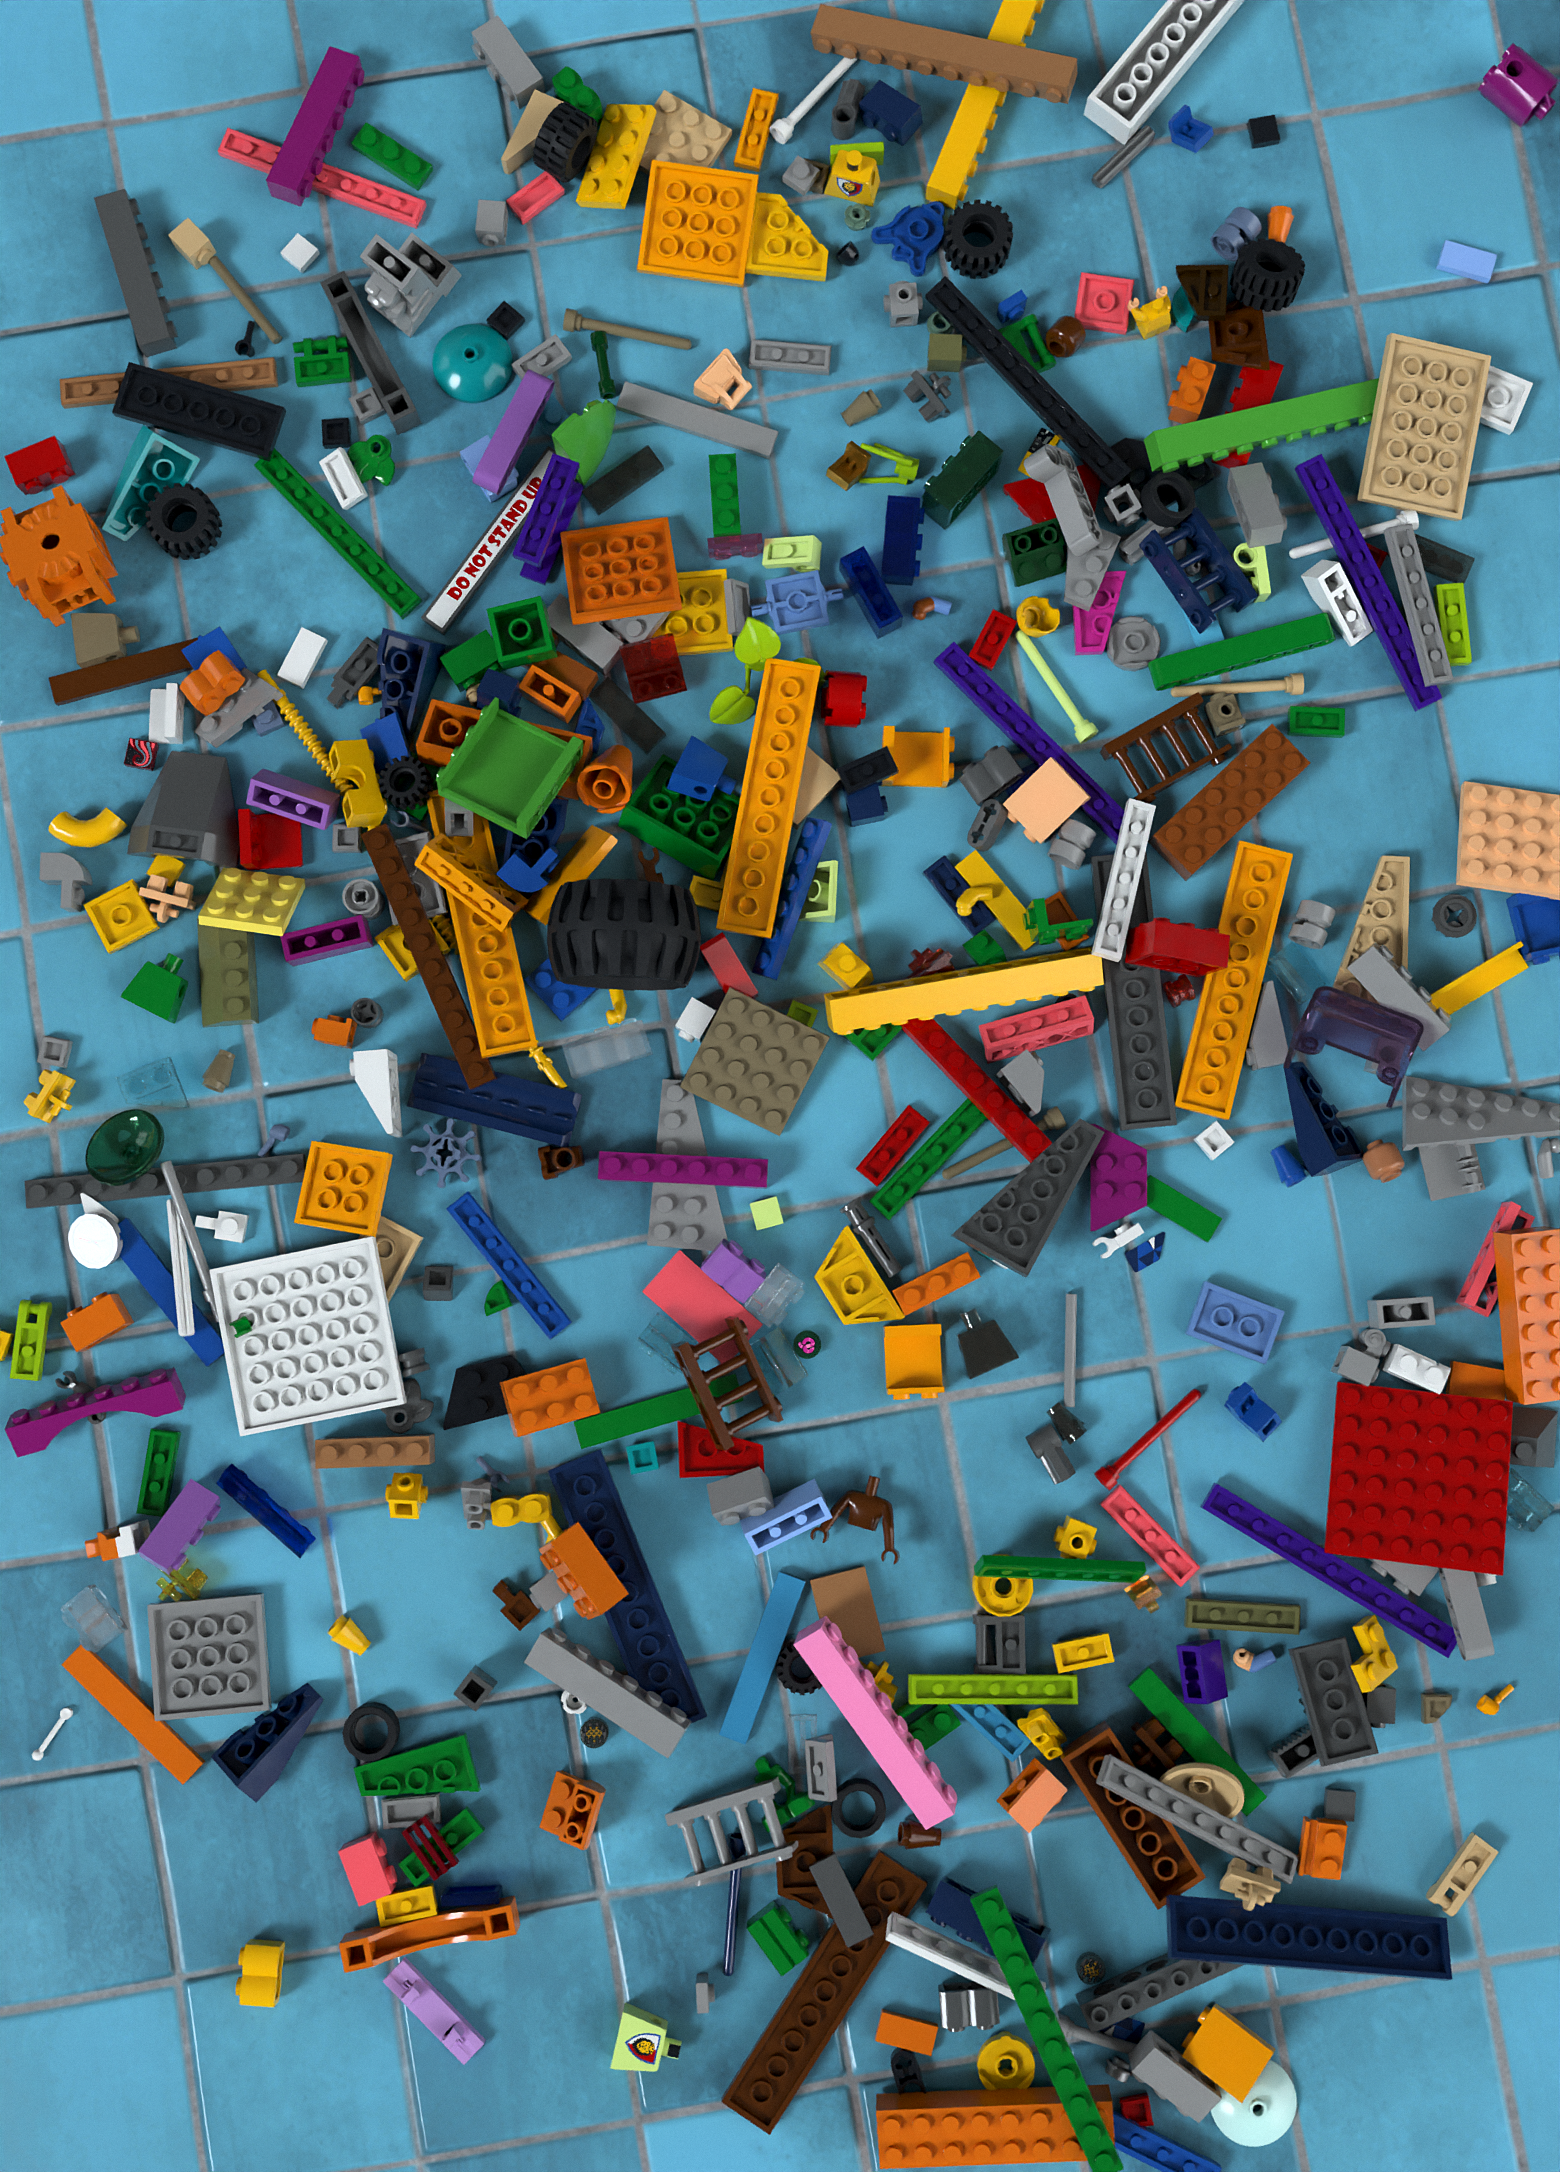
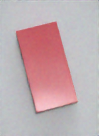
M544 171L508 198L506 204L524 225L563 196L565 190L554 176Z

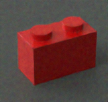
M55 435L4 456L16 486L25 495L37 494L44 487L54 483H63L69 477L76 475L64 446Z

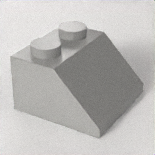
M1026 1049L1003 1067L995 1077L1030 1119L1041 1111L1045 1071L1041 1067L1044 1065L1041 1058L1034 1051L1030 1053Z

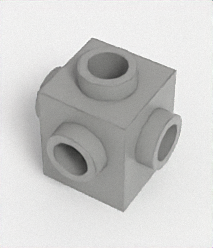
M898 281L894 284H889L888 295L883 296L884 312H889L890 328L917 326L919 310H922L923 302L922 293H917L916 282Z
M1128 483L1123 487L1118 485L1107 493L1108 496L1104 498L1106 507L1103 508V511L1110 523L1115 521L1118 527L1123 524L1127 527L1140 519L1138 515L1142 513V506L1140 503V493L1137 489L1132 490ZM1121 504L1129 506V509L1124 512L1118 510Z

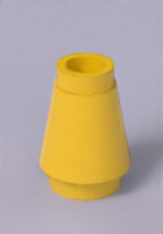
M343 1615L333 1623L327 1632L332 1637V1641L357 1653L359 1656L371 1644L350 1617L346 1618Z

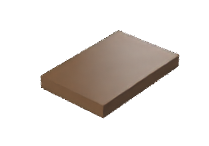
M864 1565L810 1579L819 1619L827 1616L831 1623H835L841 1631L843 1640L856 1651L858 1658L886 1651Z

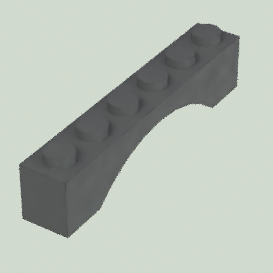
M345 271L320 282L397 435L422 424L413 402L391 364Z

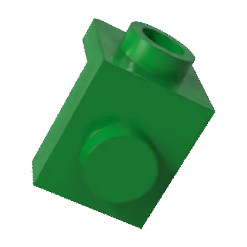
M985 929L962 945L964 951L978 966L1007 962L1003 949Z

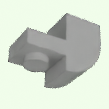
M41 852L39 880L48 885H61L60 908L68 912H80L81 905L85 901L82 885L93 886L89 870L81 862L67 854Z

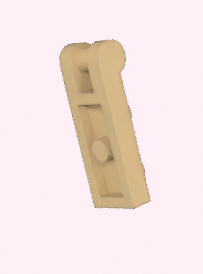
M1471 1832L1436 1884L1429 1888L1426 1898L1433 1904L1438 1903L1443 1907L1442 1910L1449 1916H1454L1499 1852ZM1449 1887L1455 1891L1451 1897L1445 1895Z

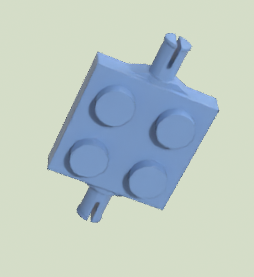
M818 570L765 580L766 603L751 605L752 617L769 614L777 635L829 625L827 604L830 601L843 599L842 588L825 591L821 584Z

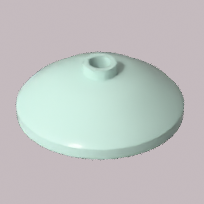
M1270 2059L1242 2103L1219 2086L1222 2099L1211 2110L1212 2117L1218 2128L1229 2139L1245 2146H1264L1283 2136L1292 2124L1297 2106L1296 2092L1285 2070ZM1256 2104L1262 2105L1261 2110L1258 2112L1253 2111V2107Z

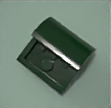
M1057 517L1003 534L1005 560H1008L1015 587L1066 572L1067 563L1062 547L1064 541Z

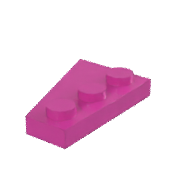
M1106 571L1089 611L1072 605L1075 655L1103 654L1126 571Z

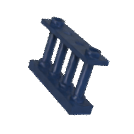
M1195 507L1190 515L1177 524L1179 529L1162 538L1154 529L1142 540L1139 546L1188 616L1191 624L1201 634L1217 620L1214 614L1231 604L1238 613L1245 609L1259 595L1198 507ZM1186 538L1195 551L1176 560L1168 547ZM1201 560L1210 573L1192 583L1183 569ZM1217 582L1225 596L1207 605L1199 591Z

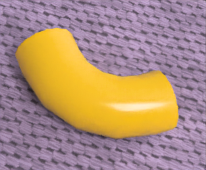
M105 807L99 815L89 820H79L67 811L61 812L52 820L48 831L55 838L71 846L92 848L110 842L128 825Z

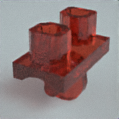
M929 948L925 949L922 953L914 949L910 952L914 960L908 965L912 973L906 979L933 975L936 972L939 974L956 971L950 960L953 956L949 951H944L941 948L934 953Z

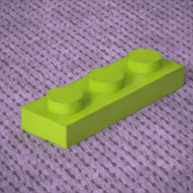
M1437 584L1433 588L1435 611L1450 667L1469 665L1472 663L1464 584Z

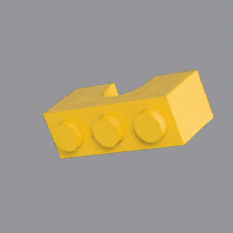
M367 740L334 741L328 754L334 779H349L359 788L347 790L341 802L347 828L380 825L384 815L387 814L388 807L386 799L382 798L380 776L378 773H375L373 766L374 753L369 749Z

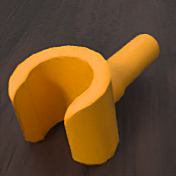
M361 687L358 690L359 704H373V695L382 694L379 691V687Z
M1508 1684L1493 1699L1487 1695L1482 1696L1476 1704L1477 1709L1484 1714H1496L1500 1708L1499 1704L1514 1690V1687Z

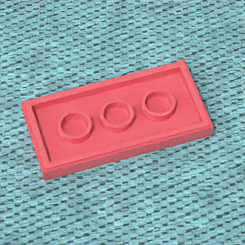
M681 1250L672 1257L642 1291L699 1343L729 1329L725 1318L729 1316L738 1317L739 1320H743L748 1329V1335H746L748 1341L763 1325L719 1284L708 1277ZM734 1339L709 1352L721 1363H724L735 1357L739 1350Z

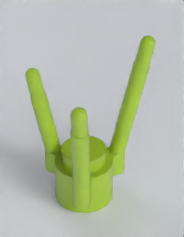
M865 443L860 445L862 449L896 461L894 473L899 474V477L861 478L859 483H899L906 485L907 480H915L920 459L904 455L878 443H874V446Z

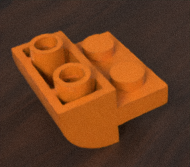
M562 1770L556 1771L539 1828L559 1836L558 1840L578 1849H588L606 1789L591 1779L583 1780Z

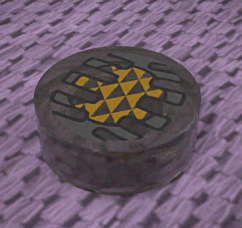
M597 1717L587 1719L580 1729V1739L589 1748L601 1747L609 1736L607 1723Z
M1086 1952L1080 1955L1076 1961V1973L1082 1982L1088 1985H1095L1102 1981L1106 1973V1967L1098 1954Z

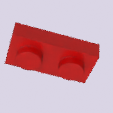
M993 609L969 657L976 664L992 672L1017 621Z

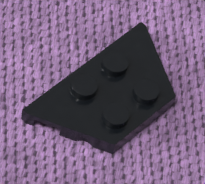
M513 1355L456 1369L443 1424L444 1430L508 1414L500 1382L528 1374Z

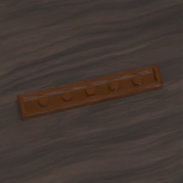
M198 638L49 677L55 704L60 706L193 670V667L181 650L198 640Z

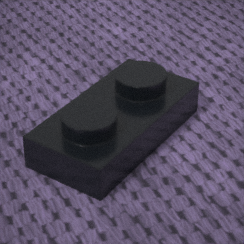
M886 746L837 768L836 772L849 796L898 774L899 770Z

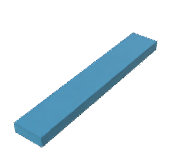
M782 1571L778 1572L719 1735L746 1745L805 1585V1580Z

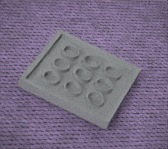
M264 1593L151 1603L147 1605L155 1721L268 1711L272 1708Z

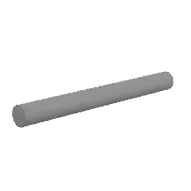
M1066 1294L1064 1407H1075L1077 1294Z

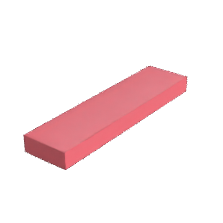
M1120 1484L1100 1503L1104 1510L1179 1587H1182L1200 1568Z

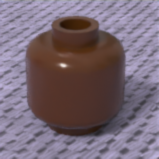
M1072 316L1059 317L1046 333L1047 348L1056 357H1071L1085 341L1086 333L1078 319Z

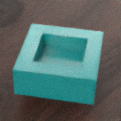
M654 1440L626 1446L631 1475L659 1469Z

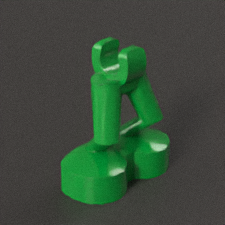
M761 1756L756 1760L755 1767L759 1774L754 1778L755 1784L778 1777L779 1782L786 1788L787 1800L785 1803L778 1804L773 1799L780 1826L815 1804L813 1799H809L808 1790L795 1794L794 1779L779 1764L771 1766L765 1756ZM764 1814V1816L762 1817L761 1821H762V1823H763V1825H764L766 1831H767V1832H770L769 1826H768V1823H767V1820H766V1817H765V1814Z

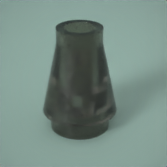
M1060 1402L1046 1412L1062 1440H1066L1069 1445L1087 1431L1083 1426L1085 1423L1063 1407Z

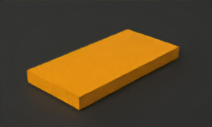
M591 825L548 875L550 878L549 883L530 896L523 910L544 925H548L551 906L560 886L569 881L574 882L587 879L618 843V840L612 834Z

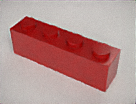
M1269 360L1270 370L1266 371L1242 366L1238 376L1239 379H1242L1240 388L1234 387L1229 400L1233 404L1230 412L1225 411L1224 414L1270 404L1284 365ZM1232 452L1224 459L1213 461L1212 459L1211 462L1228 469L1247 464L1251 452L1243 455Z

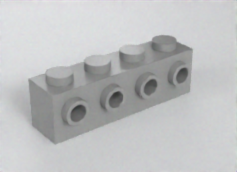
M1375 942L1354 959L1347 969L1413 1041L1425 1051L1451 1029V1023L1449 1022L1451 1017L1442 1007L1437 1009L1430 1002L1432 997L1424 987L1420 986L1417 988L1411 981L1413 978L1412 974L1403 965L1398 967L1392 960L1394 955L1385 945L1379 946Z

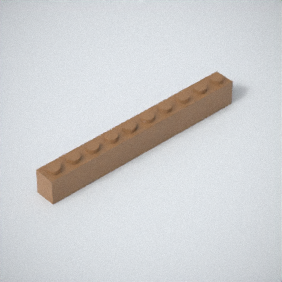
M820 4L810 32L814 49L821 53H834L843 55L848 59L857 58L872 64L893 66L899 70L908 69L923 75H936L950 81L959 80L974 86H987L1001 92L1010 91L1025 97H1038L1047 99L1052 103L1061 102L1068 104L1077 78V58Z

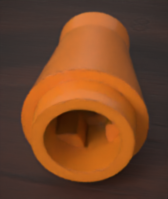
M1274 206L1270 209V213L1267 214L1269 239H1274L1277 242H1286L1294 219L1290 207Z

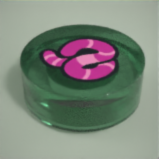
M802 1331L794 1339V1351L801 1358L811 1359L820 1352L821 1340L812 1331Z

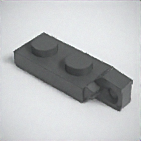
M369 637L362 641L333 677L334 681L331 687L334 689L326 699L337 710L347 699L352 701L354 697H357L358 690L366 686L380 669V665H377L379 645Z

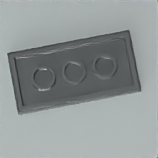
M1338 1637L1288 1649L1320 1765L1324 1767L1378 1754L1361 1689L1351 1668L1353 1661L1346 1637Z

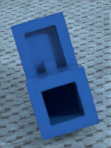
M551 844L533 864L517 849L496 874L515 890L521 892L538 891L549 883L550 878L544 871L546 870L550 873L559 863L556 857L559 855L560 850Z
M1246 1382L1240 1387H1235L1224 1404L1226 1409L1262 1442L1282 1422L1278 1414L1263 1402L1254 1389Z

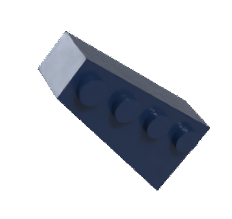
M944 1876L939 1882L926 1913L931 1915L930 1919L937 1925L942 1927L948 1925L957 1930L956 1934L960 1938L968 1942L974 1940L983 1945L982 1949L986 1953L996 1957L970 1900V1896L978 1892ZM1012 1913V1920L1034 1966L1051 1929L1041 1925L1038 1930L1032 1927L1033 1925L1029 1922L1028 1917L1020 1913L1018 1915Z

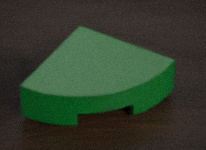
M503 1280L495 1283L487 1294L484 1305L486 1316L513 1306Z

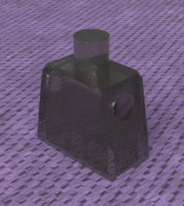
M976 1308L960 1314L967 1330L956 1334L968 1379H973L1019 1358L1017 1352L994 1319L982 1322Z

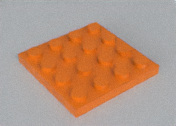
M668 517L560 532L573 625L682 610Z

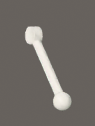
M66 1707L61 1710L60 1719L39 1749L33 1751L32 1758L39 1761L43 1758L44 1750L64 1721L72 1717L73 1710Z

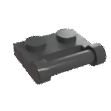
M973 1614V1624H976V1663L973 1664L974 1673L1026 1674L1024 1614L998 1617L994 1614ZM987 1625H995L996 1663H988Z

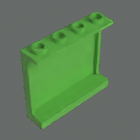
M495 697L490 705L483 707L476 725L469 727L462 745L455 747L448 765L441 767L436 776L438 795L527 839L582 758L583 740L573 736L568 743L499 709V699Z

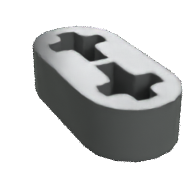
M989 799L980 807L967 835L969 845L978 851H987L995 843L1008 814L1007 808L995 799ZM992 810L996 811L995 815H990ZM980 835L984 836L983 840H978Z

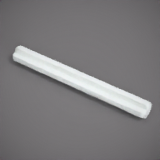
M169 1199L166 1203L178 1332L180 1336L185 1337L195 1333L187 1244L173 1200Z

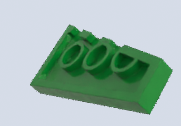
M466 1733L354 1767L361 1796L398 1795L401 1793L426 1794L427 1792L455 1793L456 1791L480 1792L481 1790Z

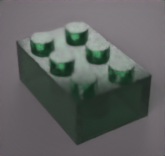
M979 430L973 437L968 435L959 447V453L955 457L949 456L941 467L943 469L937 477L931 476L923 487L925 492L922 495L923 503L921 510L945 531L999 471L1004 451Z

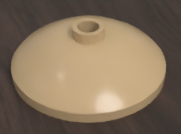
M1204 1762L1181 1764L1165 1772L1158 1780L1229 1819L1235 1817L1244 1805V1789L1240 1781L1229 1771L1214 1764Z

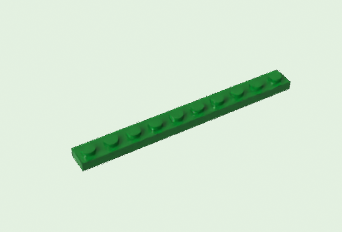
M997 1884L971 1895V1903L1092 2171L1118 2172L1123 2170V2163Z

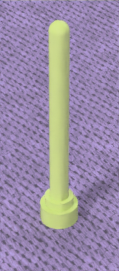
M1018 630L1015 635L1016 639L1075 725L1074 730L1076 733L1074 735L1080 744L1087 742L1099 732L1093 722H1089L1088 719L1084 720L1028 635L1023 633L1022 630Z

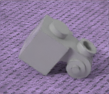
M1370 1328L1363 1330L1359 1335V1342L1363 1349L1358 1351L1349 1346H1341L1330 1370L1350 1381L1368 1387L1370 1382L1374 1383L1378 1377L1380 1369L1377 1366L1380 1356L1385 1357L1391 1346V1342L1386 1340L1383 1332Z

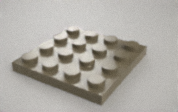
M729 987L680 1088L780 1136L830 1036Z

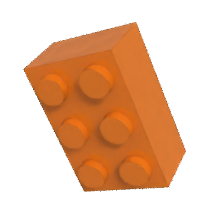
M585 1358L500 1382L514 1437H521L600 1413Z
M579 1522L566 1528L539 1548L542 1554L540 1556L542 1563L548 1570L553 1569L558 1577L556 1580L557 1584L564 1593L567 1594L569 1592L575 1601L573 1606L581 1617L584 1618L586 1616L588 1620L598 1617L629 1594Z

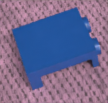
M1523 893L1514 894L1506 899L1516 941H1521L1524 945L1519 948V952L1525 962L1532 961L1533 965H1539L1549 962L1550 957L1559 955L1560 959V900Z

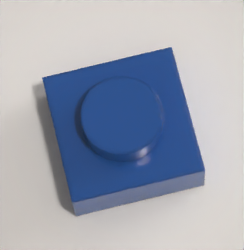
M1020 290L999 303L996 316L1002 324L1008 320L1014 321L1022 316L1027 302L1024 292Z

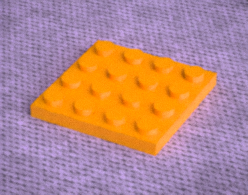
M652 160L637 271L645 274L743 288L759 176L756 174Z

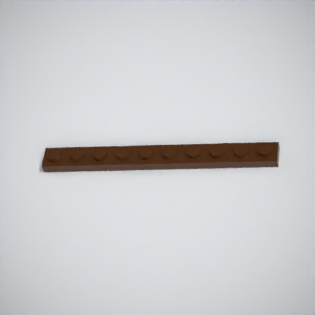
M385 823L361 834L469 1089L473 1090L497 1079L489 1058L481 1057L475 1025L389 825Z

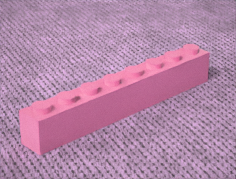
M824 1616L799 1631L793 1645L925 1830L954 1815L957 1804L955 1790L942 1779L938 1766L927 1758L921 1742L918 1739H914L910 1734L903 1717L898 1716L891 1707L888 1696L884 1692L881 1693L871 1672L863 1668L858 1661L856 1651L843 1640L839 1627L835 1623H831L827 1616Z

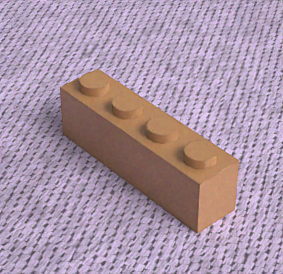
M435 1434L327 1437L315 1440L316 1469L430 1465L435 1462Z

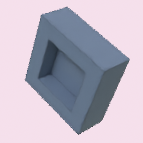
M273 700L263 707L265 711L256 717L253 714L250 717L260 737L286 726Z

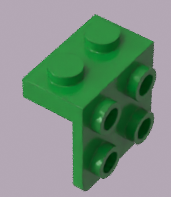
M1044 898L1033 899L1027 907L1026 913L1023 914L1024 928L1029 930L1031 942L1039 941L1040 945L1055 943L1056 938L1066 937L1067 941L1081 939L1083 934L1088 933V930L1094 925L1093 919L1049 925Z

